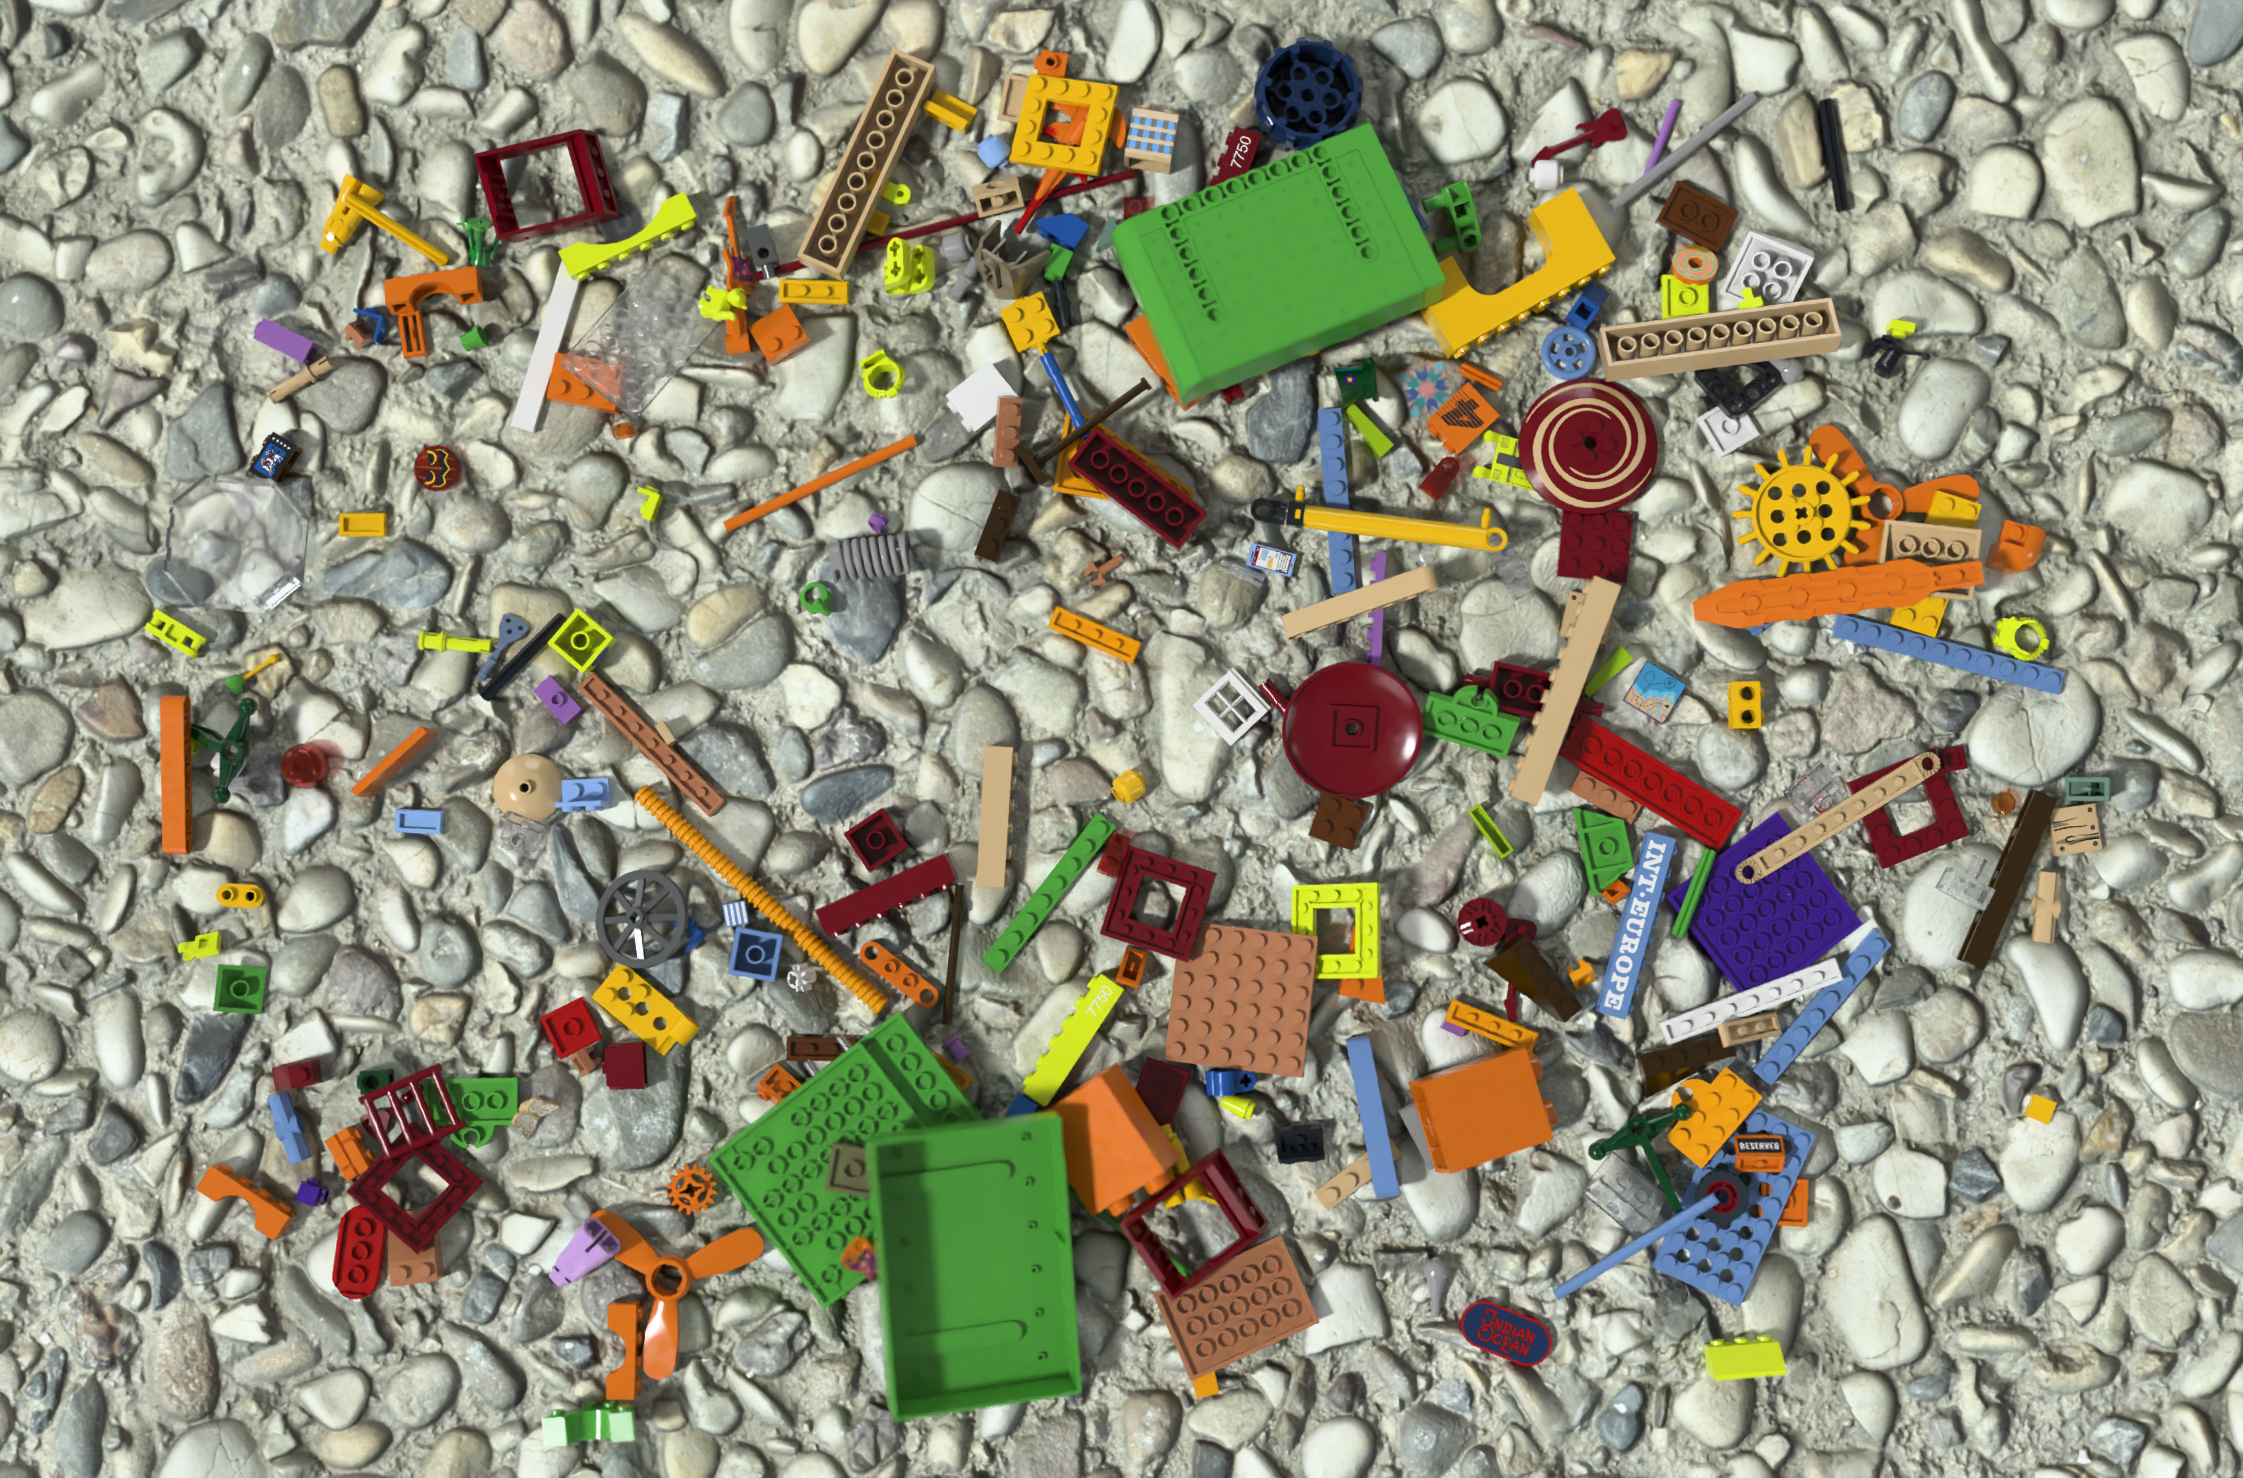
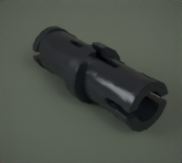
M1066 280L1052 282L1051 285L1055 297L1054 309H1057L1060 329L1074 327L1071 313L1072 301L1069 300Z

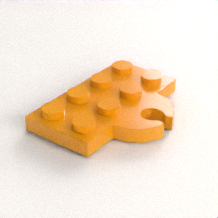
M1727 1067L1720 1072L1711 1084L1701 1079H1689L1680 1083L1684 1088L1692 1090L1693 1098L1690 1101H1683L1676 1091L1672 1094L1673 1110L1678 1103H1687L1692 1108V1115L1687 1121H1679L1665 1138L1701 1169L1704 1168L1763 1098Z

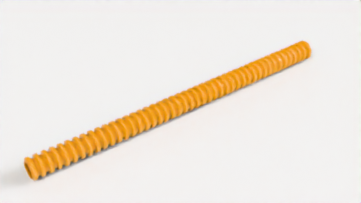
M645 785L636 793L634 801H639V805L641 807L645 806V810L650 811L651 816L655 815L657 821H662L661 825H666L668 831L672 830V834L674 836L677 835L678 840L682 839L684 845H689V850L693 849L695 855L699 854V858L701 860L704 859L705 864H710V868L715 869L716 874L720 873L722 879L726 878V882L728 884L731 883L733 889L737 888V892L743 894V898L747 897L749 899L748 902H753V906L755 908L758 907L760 913L764 912L766 918H771L770 922H775L776 927L780 926L781 931L787 933V937L791 936V940L793 942L796 941L798 947L802 946V950L804 952L808 951V955L813 956L814 961L818 960L819 965L825 967V971L829 970L831 976L835 975V979L837 981L840 980L842 986L845 984L847 986L846 989L852 991V995L856 994L858 1000L862 999V1003L864 1005L867 1004L869 1010L873 1009V1013L876 1015L887 1005L889 998H884L882 992L879 994L877 992L878 989L872 987V983L868 984L866 978H861L862 974H857L855 968L851 969V965L845 963V959L841 960L839 954H834L835 950H830L828 944L824 945V941L822 939L819 940L817 934L813 935L812 930H807V926H803L801 920L797 921L796 916H792L790 910L786 911L784 905H779L780 901H775L774 896L770 897L769 892L763 890V886L759 887L757 881H752L753 877H748L747 872L743 873L741 871L742 868L736 866V862L732 863L730 857H725L726 853H721V849L719 847L715 848V844L710 843L709 838L705 839L703 833H698L699 829H694L692 823L688 824V820L686 818L683 819L682 814H677L676 809H671L672 805H667L665 799L661 800V796L659 794L656 795L655 790H650V786Z

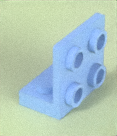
M610 778L562 780L563 802L555 803L556 808H562V812H581V807H586V811H605L604 806H611Z

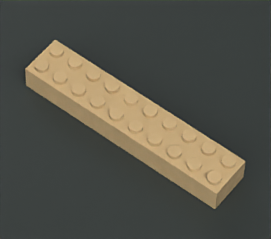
M895 48L892 49L797 254L801 264L843 281L881 199V194L887 180L889 181L936 80L937 71L935 65ZM878 168L882 170L873 191L868 190V185Z
M1830 297L1602 327L1599 330L1597 344L1605 380L1610 382L1837 352L1842 335Z

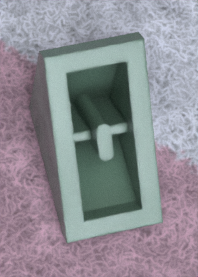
M2065 777L2064 801H2111V778Z

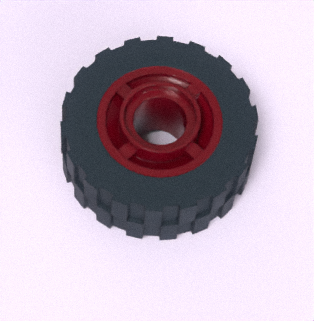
M1721 1170L1709 1172L1706 1176L1702 1177L1696 1186V1203L1712 1193L1716 1195L1719 1190H1725L1728 1194L1726 1202L1719 1203L1702 1214L1709 1220L1718 1223H1730L1740 1218L1741 1214L1746 1211V1206L1749 1202V1194L1741 1178L1729 1171Z

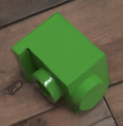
M1052 243L1050 247L1052 255H1050L1048 264L1045 266L1046 269L1043 277L1052 282L1057 280L1063 281L1074 258V253Z

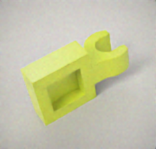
M219 931L195 936V941L180 943L178 952H183V961H190L194 957L200 959L220 954L222 937Z

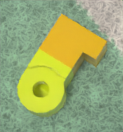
M877 168L868 185V190L873 191L882 170ZM887 180L881 194V199L897 207L899 204H902L901 207H905L911 201V193L906 185H896Z

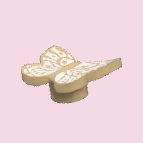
M533 1097L530 1100L524 1101L519 1106V1113L513 1117L512 1124L515 1128H520L522 1134L527 1139H530L536 1128L537 1120L556 1111L560 1107L557 1103L543 1101L540 1097Z

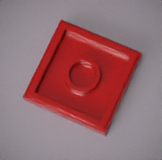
M580 997L540 1017L560 1060L603 1039L584 997Z

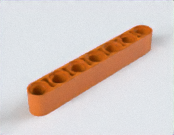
M163 695L160 701L162 848L165 854L189 855L193 847L191 701L189 696Z

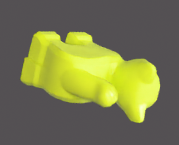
M709 285L705 292L706 295L712 297L711 300L707 302L705 298H701L698 303L701 315L704 318H712L715 321H735L737 318L736 314L729 311L732 305L744 310L748 309L746 306L747 298L742 288L727 291L725 289H715L714 286Z

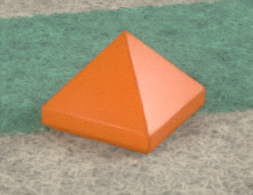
M1618 878L1600 893L1614 905L1621 901L1631 890Z

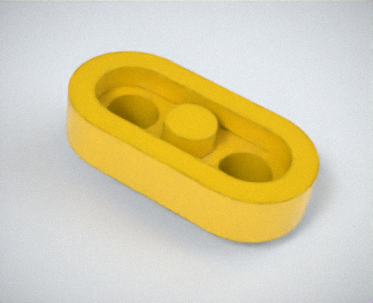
M227 883L218 888L216 897L218 902L226 907L257 908L264 903L266 894L264 889L258 885ZM226 891H230V899H226ZM250 892L254 894V899L252 901L248 899V894Z

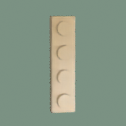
M1389 1137L1394 1162L1402 1156V1153ZM1367 1151L1313 1191L1327 1211L1331 1210L1372 1178Z

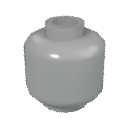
M957 231L942 238V245L939 246V251L943 259H947L951 264H956L971 258L973 252H975V244L970 234H966L964 231Z

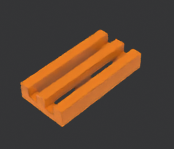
M417 309L415 313L397 315L404 359L429 356L422 310ZM414 315H416L417 327L421 347L420 351L418 350L415 324L413 318ZM404 317H408L413 352H409Z

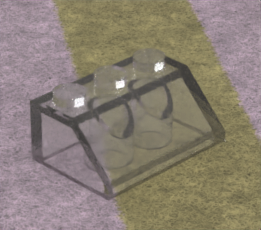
M1614 1151L1608 1155L1590 1177L1582 1192L1584 1196L1635 1238H1638L1653 1226L1666 1200L1665 1194Z

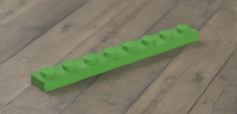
M1099 813L1096 814L982 960L1000 974L1114 831L1116 827Z

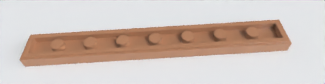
M593 671L577 687L709 817L727 801L673 747L667 745L664 739L596 672Z

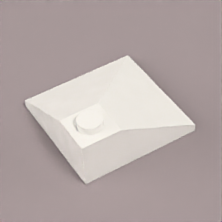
M1749 230L1719 294L1741 302L1744 301L1742 289L1752 286L1755 297L1762 295L1764 305L1762 306L1792 303L1814 260V251L1787 240Z

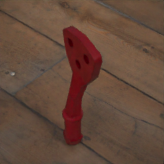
M419 1083L421 1090L423 1092L424 1086L423 1084ZM411 1089L401 1095L399 1100L402 1106L409 1104L414 1098ZM392 1107L386 1110H377L386 1132L389 1129L391 1117L394 1115ZM368 1113L361 1116L360 1121L366 1132L376 1140H379Z

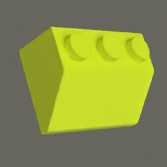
M1758 1335L1757 1339L1748 1340V1337L1733 1338L1734 1341L1724 1342V1339H1712L1710 1343L1703 1344L1706 1372L1716 1381L1787 1374L1779 1341L1771 1338V1335Z

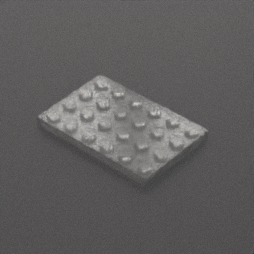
M647 264L561 360V366L633 419L637 420L722 321L704 318L698 308L699 301Z

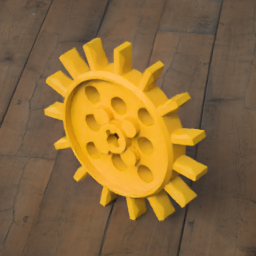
M1806 446L1803 453V464L1790 466L1787 454L1783 449L1778 450V460L1781 463L1782 469L1771 475L1761 464L1756 463L1753 466L1756 473L1764 479L1758 491L1745 485H1739L1737 490L1741 494L1754 499L1752 510L1732 512V518L1738 520L1752 519L1754 531L1742 535L1737 541L1741 545L1747 544L1754 539L1759 540L1764 550L1756 556L1753 562L1755 566L1762 564L1768 555L1772 554L1782 560L1778 569V578H1783L1787 574V567L1790 562L1802 563L1803 573L1812 574L1811 562L1823 558L1830 571L1836 570L1838 566L1831 557V553L1839 546L1846 549L1849 553L1857 555L1859 549L1845 539L1849 528H1856L1861 531L1869 530L1871 524L1865 521L1853 520L1852 507L1865 505L1871 500L1870 496L1850 499L1845 487L1855 482L1860 474L1857 471L1849 473L1841 481L1835 477L1831 470L1838 461L1839 455L1836 453L1828 459L1824 468L1811 465L1812 447ZM1819 482L1828 483L1830 491L1827 494L1822 495L1816 491V485ZM1795 485H1803L1805 487L1806 493L1803 497H1795L1793 495L1792 488ZM1771 488H1779L1782 491V497L1778 500L1770 499L1768 492ZM1822 505H1828L1832 509V515L1828 518H1823L1819 515L1818 509ZM1806 509L1807 518L1797 519L1796 510ZM1779 510L1784 513L1785 519L1783 522L1774 523L1771 520V514L1774 511ZM1823 529H1832L1835 537L1831 541L1823 540L1821 537ZM1801 531H1807L1811 535V540L1806 544H1802L1797 540V534ZM1779 533L1787 537V543L1781 547L1776 546L1773 542L1774 536Z

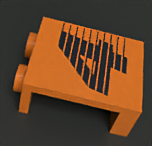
M1467 382L1428 418L1425 424L1427 425V431L1434 438L1438 436L1443 442L1442 447L1450 455L1454 453L1457 457L1488 426L1495 422L1500 415Z

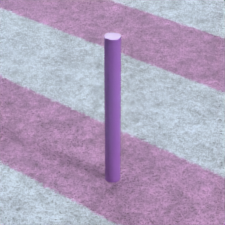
M1671 100L1644 174L1658 164L1680 102L1677 100Z

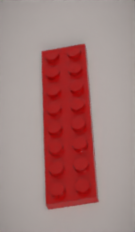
M1584 715L1579 717L1577 727L1572 729L1557 754L1715 851L1721 849L1743 812Z

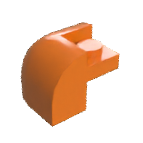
M2003 520L1997 542L1990 545L1984 567L2007 574H2018L2028 571L2037 563L2041 556L2047 532L2033 525L2026 526L2010 520Z

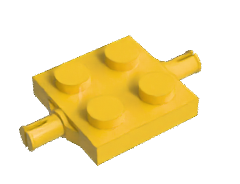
M1042 291L1025 297L1021 293L1012 305L1000 310L1019 354L1028 349L1037 348L1040 356H1042L1044 352H1049L1046 347L1047 342L1061 334Z

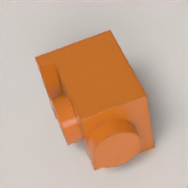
M1042 50L1041 55H1036L1034 69H1038L1037 75L1066 78L1069 53L1062 54ZM1047 61L1055 62L1053 66H1048L1046 63Z

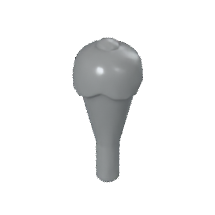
M1795 357L1767 361L1780 372L1784 383L1794 384L1804 377V365Z
M1433 1257L1425 1262L1423 1275L1426 1276L1431 1297V1316L1437 1318L1440 1316V1300L1446 1279L1450 1276V1268L1445 1260L1440 1257Z

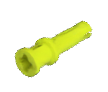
M424 629L419 634V650L428 648L437 649L439 652L458 650L491 654L492 639L451 636L443 631L441 633H431Z

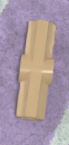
M2039 871L2037 874L2036 896L2033 897L2031 902V915L2034 917L2031 941L2054 943L2056 919H2058L2061 911V901L2058 898L2059 873Z

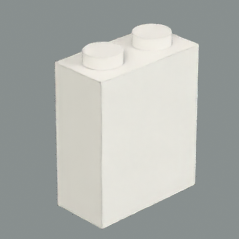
M988 361L946 395L949 401L946 405L954 415L957 412L963 418L961 424L968 432L973 430L977 435L996 420L998 396L1018 397V395L992 363Z

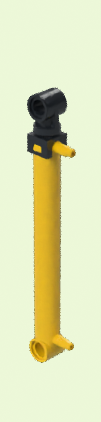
M1298 485L1295 502L1289 501L1288 509L1287 502L1268 500L1266 498L1256 499L1251 505V514L1259 523L1285 525L1286 521L1287 527L1334 531L1482 550L1492 553L1501 552L1507 544L1505 531L1500 528H1490L1491 509L1489 508L1484 509L1481 526L1479 527L1306 505L1304 503V485ZM1261 505H1266L1269 507L1268 514L1263 517L1258 516L1257 508ZM1491 535H1499L1502 543L1499 546H1492L1488 540Z

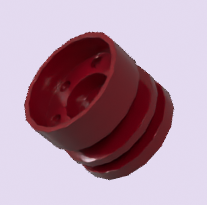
M1483 897L1472 899L1464 904L1457 918L1458 931L1463 939L1471 945L1479 947L1491 946L1500 941L1506 933L1508 924L1506 913L1501 905L1492 899ZM1486 916L1485 921L1489 922L1488 926H1483L1482 929H1479V924L1475 922L1476 919Z

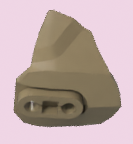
M996 220L980 238L979 247L974 253V258L982 280L997 299L1015 300L1048 264L1051 251L1045 250L1032 258L1029 257L1027 251H1024L1016 261L1006 263L1005 260L1009 257V253L1005 248L1007 239H1001L1002 222Z

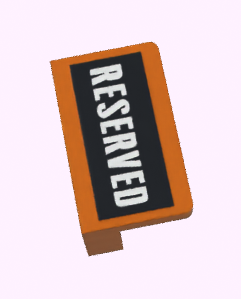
M1734 1135L1736 1152L1734 1160L1735 1172H1783L1785 1153L1781 1135Z

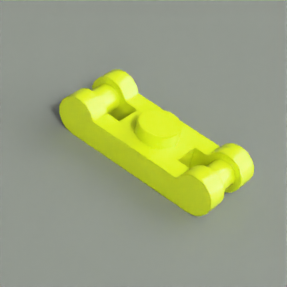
M156 608L152 621L150 623L147 622L144 629L196 659L199 655L198 650L202 645L206 644L208 638ZM164 621L166 625L161 630L159 626ZM188 637L193 639L190 647L185 645Z

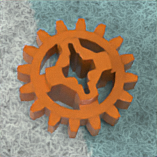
M688 1163L684 1165V1171L680 1167L676 1169L678 1176L672 1174L669 1177L674 1182L667 1184V1188L672 1189V1192L667 1194V1197L674 1198V1201L671 1203L672 1206L680 1205L678 1208L679 1212L685 1208L687 1209V1215H690L693 1210H695L696 1214H700L701 1207L704 1210L710 1208L707 1202L714 1203L716 1201L712 1195L719 1192V1190L713 1189V1186L718 1184V1181L711 1180L714 1172L707 1174V1166L699 1169V1164L695 1163L693 1168H691ZM695 1174L700 1175L705 1181L696 1178ZM684 1176V1184L678 1188V1183ZM691 1183L693 1187L702 1186L694 1193L693 1191H684L691 1186ZM708 1190L706 1198L701 1202L702 1192ZM680 1197L688 1199L690 1204L683 1201Z

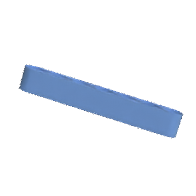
M1369 1034L1347 1038V1050L1376 1200L1399 1196Z

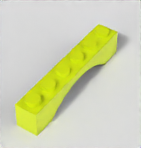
M682 192L663 201L653 220L642 231L631 238L605 245L577 242L558 251L572 280L582 281L590 276V272L597 269L603 271L611 266V262L618 259L624 261L630 258L632 252L636 250L645 251L651 248L653 242L659 239L665 241L672 238L674 232L680 229L686 231L693 228L698 219L685 192Z

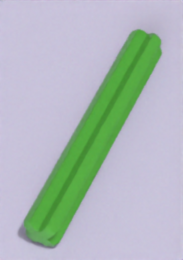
M1705 848L1703 850L1676 919L1672 934L1678 937H1685L1714 862L1716 852L1711 849Z

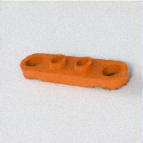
M869 941L863 944L860 949V957L864 963L920 1006L929 1008L937 1003L939 999L938 990L921 975L879 943ZM869 946H874L878 950V956L874 960L866 957L865 951ZM924 989H929L933 992L934 997L931 1002L922 1001L920 995Z

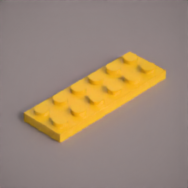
M1935 490L1924 524L1974 529L1982 504ZM1926 597L1915 606L1894 608L1889 623L1935 638L1949 599Z

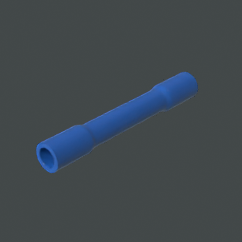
M1052 351L1047 352L1039 358L1048 376L1051 378L1072 420L1074 428L1077 429L1086 422V419L1081 414ZM1090 430L1080 437V440L1087 439L1092 431Z

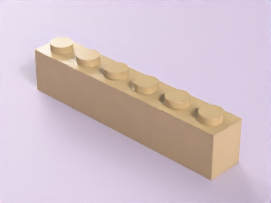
M985 746L976 886L1005 887V883H1010V869H1006L1007 859L1011 860L1012 846H1008V836H1013V822H1009L1010 813H1014L1015 799H1011V790H1016V776H1012L1013 766L1017 767L1018 753L1014 752L1013 747Z

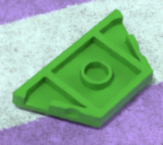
M1574 808L1572 811L1591 897H1594L1634 866L1625 823L1622 819Z

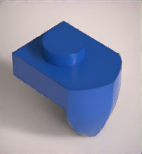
M690 916L686 933L692 938L687 944L684 953H688L697 947L707 934L696 926L698 922Z

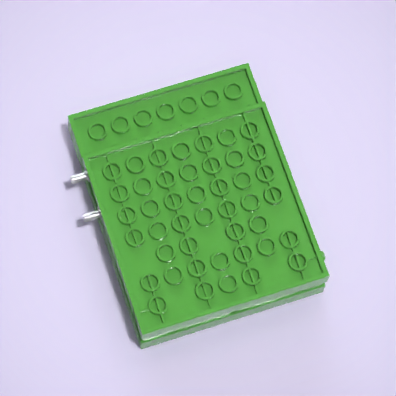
M901 1009L853 1045L850 1044L843 1034L840 1037L838 1036L837 1040L845 1050L842 1054L820 1071L810 1059L807 1060L804 1066L811 1073V1078L731 1138L708 1158L824 1310L840 1297L842 1299L850 1294L849 1290L866 1278L865 1274L847 1269L841 1263V1256L852 1240L857 1236H863L874 1249L870 1198L824 1190L833 1141L866 1147V1137L872 1134L986 1120Z

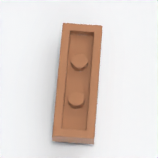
M998 396L992 464L994 467H1017L1018 453L1014 447L1019 444L1023 400L1021 397Z
M1579 770L1568 790L1611 815L1624 820L1628 824H1632L1641 807L1639 803Z

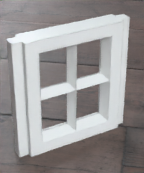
M1234 668L1228 671L1192 705L1230 746L1271 709ZM1229 682L1241 694L1233 703L1220 691ZM1216 694L1228 706L1220 715L1207 703ZM1244 698L1256 710L1248 719L1235 707ZM1231 710L1243 722L1235 731L1223 720Z

